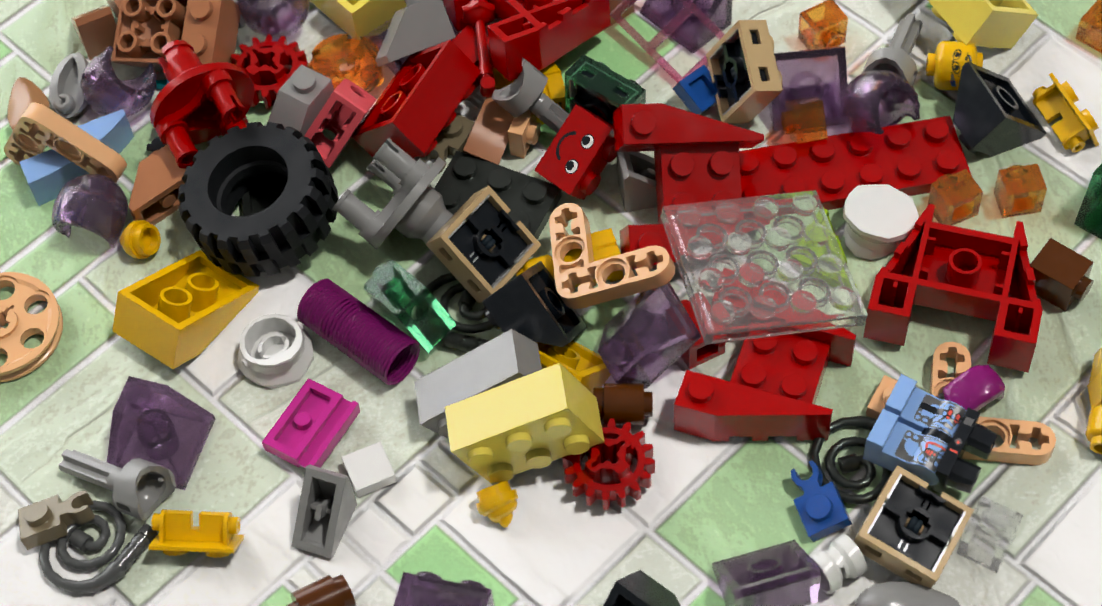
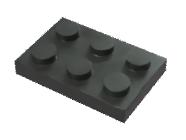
M456 151L434 188L442 195L445 208L454 215L474 193L490 186L510 208L511 211L508 215L515 223L521 221L537 240L562 197V190L554 184L460 151Z

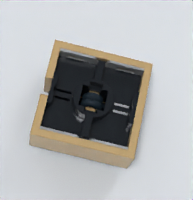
M738 20L706 54L712 83H715L717 88L715 97L721 122L728 124L749 123L783 91L782 74L777 68L774 55V41L769 34L766 20Z
M490 186L474 193L426 243L428 248L478 303H482L483 300L506 285L541 246L540 242L521 221L515 223L508 215L511 211L510 208Z
M897 465L886 481L853 541L866 557L910 583L919 584L931 589L940 577L975 510L945 492H942L940 496L934 494L927 489L929 483Z

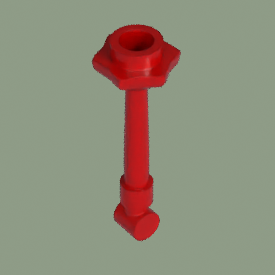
M471 0L462 7V21L476 28L478 68L481 70L479 74L480 94L483 97L489 98L492 97L495 90L493 66L490 64L485 25L495 20V5L488 3L486 0Z

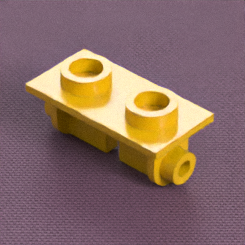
M1050 73L1049 76L1053 84L1048 88L1045 86L1037 88L1032 94L1034 97L1033 104L1038 108L1048 124L1060 116L1063 118L1051 125V128L1066 150L1070 149L1073 153H1076L1084 148L1085 141L1088 139L1097 147L1099 143L1093 132L1099 128L1096 121L1087 109L1080 112L1074 103L1079 99L1067 81L1060 84L1054 74Z
M163 509L160 514L154 513L152 516V530L159 531V533L148 545V550H163V554L168 556H180L188 552H205L206 556L212 558L229 556L231 553H235L244 539V535L239 534L241 526L240 517H233L231 512L201 511L199 513V526H193V511Z

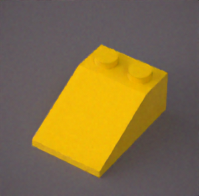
M198 250L118 291L112 331L171 369H175L201 354L259 291V285L240 274L235 275L226 272L223 267L213 264L205 253Z

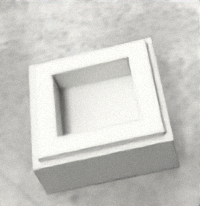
M381 441L341 457L358 498L397 482L396 475Z

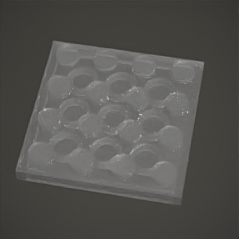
M816 190L663 206L660 217L705 345L864 325L868 314Z

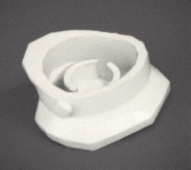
M888 184L858 185L847 196L843 206V218L846 221L844 230L846 247L855 257L867 260L882 258L894 252L901 241L904 242L912 232L915 222L919 218L913 198Z
M277 313L262 315L248 324L240 336L237 367L247 379L257 385L273 389L299 382L314 360L312 340L309 333L304 329L300 321L296 322L286 315Z

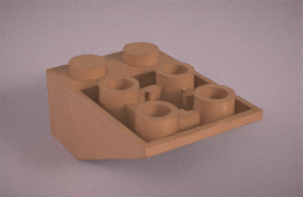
M121 0L111 62L163 71L159 65L158 58L164 57L166 60V57L162 53L161 48L171 41L184 40L193 47L202 64L213 62L232 63L230 56L235 54L242 8L233 0Z

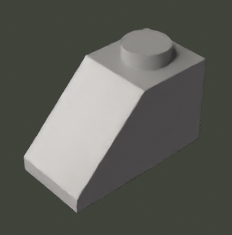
M404 0L407 7L395 12L375 59L378 67L456 38L442 0Z
M301 64L278 90L268 122L283 124L284 128L287 126L293 127L301 131L304 136L334 91L332 79Z

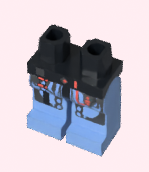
M901 374L885 404V408L882 409L866 439L863 459L890 471H894L898 465L932 486L931 489L939 493L945 492L947 486L971 493L980 474L981 467L961 458L964 452L967 451L987 460L995 445L998 434L977 423L980 415L979 412L970 408L966 411L955 402L942 400L916 387L917 381Z

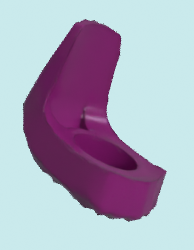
M989 365L971 367L943 388L945 400L957 403L966 411L968 408L979 411L997 398L999 400L1003 399L1005 384Z

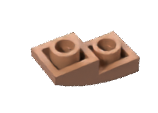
M491 97L486 98L464 146L463 153L499 165L509 143L508 130L514 116Z

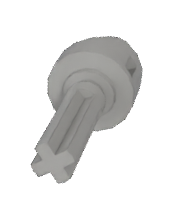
M908 13L905 19L901 18L889 47L880 48L869 56L860 77L861 90L865 95L905 100L909 96L918 71L916 63L910 57V54L923 24L922 20H915V14Z
M523 58L522 71L517 79L501 89L494 90L491 98L515 118L530 110L531 113L558 133L569 113L543 93L548 78Z
M67 449L62 453L63 461L59 464L60 471L113 491V504L117 511L145 522L149 515L175 491V476L172 471L142 458L132 459L121 468L76 450L70 451Z

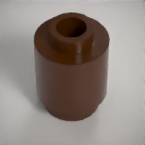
M604 383V388H594L593 395L597 397L600 419L604 421V425L608 424L610 418H614L616 425H624L626 422H630L631 425H644V417H653V392H644V383Z
M340 574L334 578L328 575L292 592V603L286 605L356 606V602L347 581Z

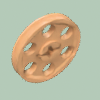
M18 272L0 273V289L4 287L15 288L11 297L0 300V326L8 323V327H0V354L8 356L4 365L0 366V383L21 378L40 367L56 349L63 330L62 312L49 287L33 276ZM37 301L47 302V307L41 313H27L32 303ZM36 334L44 336V340L39 346L35 348L24 347L28 337Z

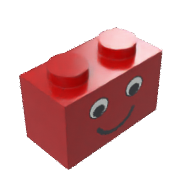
M575 104L534 171L567 194L584 200L587 195L592 194L597 189L601 181L600 174L607 163L617 157L614 127L591 111Z

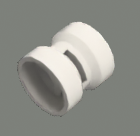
M845 534L832 540L830 547L825 551L818 549L805 557L807 569L813 580L828 595L841 588L844 579H855L867 572V563L856 543Z

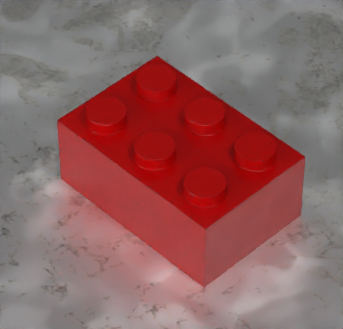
M451 40L408 56L354 132L352 138L372 157L388 138L392 139V142L412 158L427 156L436 147V137L440 131L449 126L455 119V109L459 103L467 99L474 91L475 86L473 83L481 73V70Z

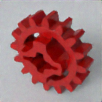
M267 34L264 42H260L259 39L254 37L252 38V46L248 47L241 44L239 45L241 54H231L230 56L231 62L242 67L254 84L255 96L252 107H255L259 101H263L265 108H270L272 101L276 99L278 90L300 65L308 67L305 51L299 50V45L296 41L288 45L286 36H281L278 41H273L271 34Z
M610 418L607 427H602L605 442L590 447L585 453L578 455L570 454L562 457L563 468H566L564 470L565 482L573 483V495L577 497L585 492L586 505L591 506L596 499L602 500L604 510H608L610 502L617 500L621 508L626 507V497L629 495L636 500L641 499L640 486L650 488V474L655 473V459H652L653 445L645 444V433L639 431L634 435L631 434L630 422H626L622 428H616L614 418ZM586 454L588 461L585 462V469L582 470L581 461ZM636 458L637 467L632 473L630 466L632 465V459Z

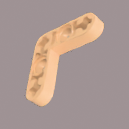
M39 103L29 104L4 146L6 156L18 165H20V161L43 153L48 146L99 180L109 184H115L127 168L125 159L116 151L50 108Z
M564 203L558 206L550 215L549 227L555 286L562 301L569 308H586L659 288L672 280L675 274V265L665 248L657 245L648 246L594 261L590 224L582 208L575 203ZM569 220H571V231L574 235H569L565 229L568 226ZM582 249V254L577 260L573 262L564 261L565 255L570 250ZM659 262L656 266L657 269L650 271L653 268V264ZM635 267H637V269H635V270H636L638 276H635V274H634V272H633V270H632V269L635 268ZM625 271V276L620 282L612 285L606 284V279L612 272ZM594 279H596V282L599 285L596 288L593 287L596 286L595 282L593 281ZM580 284L578 286V291L575 293H571L575 291V285Z
M945 342L935 349L931 364L930 394L938 397L947 384L971 368V355L965 346L956 342ZM946 358H954L956 364L954 378H946L948 372ZM979 416L977 423L1000 435L1003 439V444L993 448L987 460L967 451L964 452L961 459L1033 466L1042 465L1052 456L1056 443L1055 433L1050 427L1040 422ZM1012 435L1017 436L1015 443H1017L1016 448H1010ZM1030 438L1038 439V444L1041 445L1040 450L1032 449V444L1029 442Z

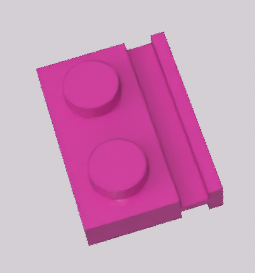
M308 378L262 441L264 450L297 467L301 466L306 469V466L313 465L321 468L360 413L359 403L355 401L350 402L344 399L343 395Z

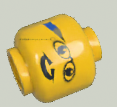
M942 41L937 45L935 53H928L926 76H933V84L939 90L958 91L962 66L968 61L983 67V53L977 52L974 44L965 45L963 42Z

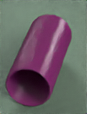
M322 279L314 283L301 298L297 309L298 321L388 386L402 381L415 366L420 353L419 342L330 279Z

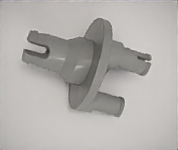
M388 138L373 156V161L366 169L374 173L394 190L392 192L393 198L382 211L377 210L374 212L347 189L332 209L360 230L358 234L376 250L394 228L406 238L421 239L427 243L453 216L445 208L442 195L429 185L445 166L446 162L438 157L430 167L420 158L417 161L392 142V139Z

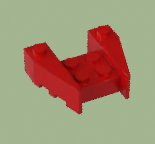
M442 0L451 25L457 31L463 30L468 24L462 21V7L471 0ZM486 0L488 3L495 5V18L500 17L502 19L487 25L491 64L508 81L517 79L521 73L523 58L538 70H542L611 25L609 0Z
M662 103L621 104L613 112L615 152L654 151L658 224L628 225L620 230L621 254L657 245L668 251L675 264L769 227V220L743 221L739 148L755 147L764 141V134ZM659 262L654 263L652 269H657L656 266Z
M929 204L915 222L912 232L904 242L901 241L895 249L892 259L886 267L883 266L875 277L863 338L904 346L914 305L995 321L987 364L1029 373L1043 310L1040 298H1037L1036 279L1034 270L1030 267L1027 254L1028 243L1023 222L1016 221L1013 238L932 222L935 205Z
M723 270L711 302V310L726 330V334L744 338V342L730 381L686 370L674 403V430L711 441H729V437H752V441H768V437L796 436V441L814 440L817 437L828 440L833 409L815 405L829 361L851 367L856 335L763 280Z

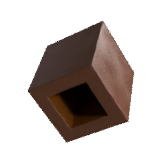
M1050 238L1030 264L1035 274L1037 296L1066 312L1075 299L1080 302L1083 301L1090 291L1094 280L1090 279L1089 275L1094 262Z

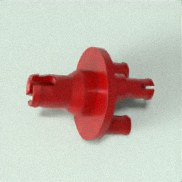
M175 40L161 48L166 60L164 57H160L158 61L169 83L155 98L150 111V120L161 142L168 145L178 167L187 168V166H193L194 162L192 159L198 152L194 144L209 141L215 136H224L228 134V129L238 126L240 129L247 127L249 121L246 114L253 103L255 87L250 76L242 67L228 62L202 64L193 47L188 42Z

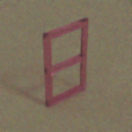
M623 0L610 13V16L677 83L701 66L705 65L708 67L706 55L682 77L655 49L692 13L719 40L725 35L691 0H679L685 7L649 42L621 16L637 0Z

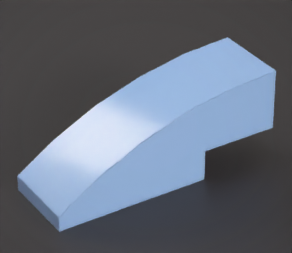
M124 109L77 126L118 154L134 138ZM53 149L19 162L38 206L68 193L93 177V175Z

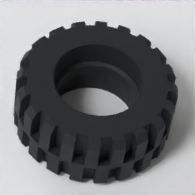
M261 122L247 123V127L242 129L235 126L228 129V134L218 138V136H215L208 141L209 146L204 151L199 149L192 159L194 162L193 166H187L182 177L185 184L180 185L178 193L181 218L208 259L216 266L223 267L226 272L239 275L242 271L245 277H260V272H266L267 275L281 273L280 268L288 265L290 268H293L301 263L299 259L306 254L311 256L319 248L317 245L319 240L325 241L331 231L329 222L334 223L337 211H334L332 208L338 201V191L334 184V179L315 144L308 137H304L301 131L288 126L284 128L283 124L268 122L267 126H263ZM264 183H286L280 197L265 210L249 216H231L239 200L248 191Z

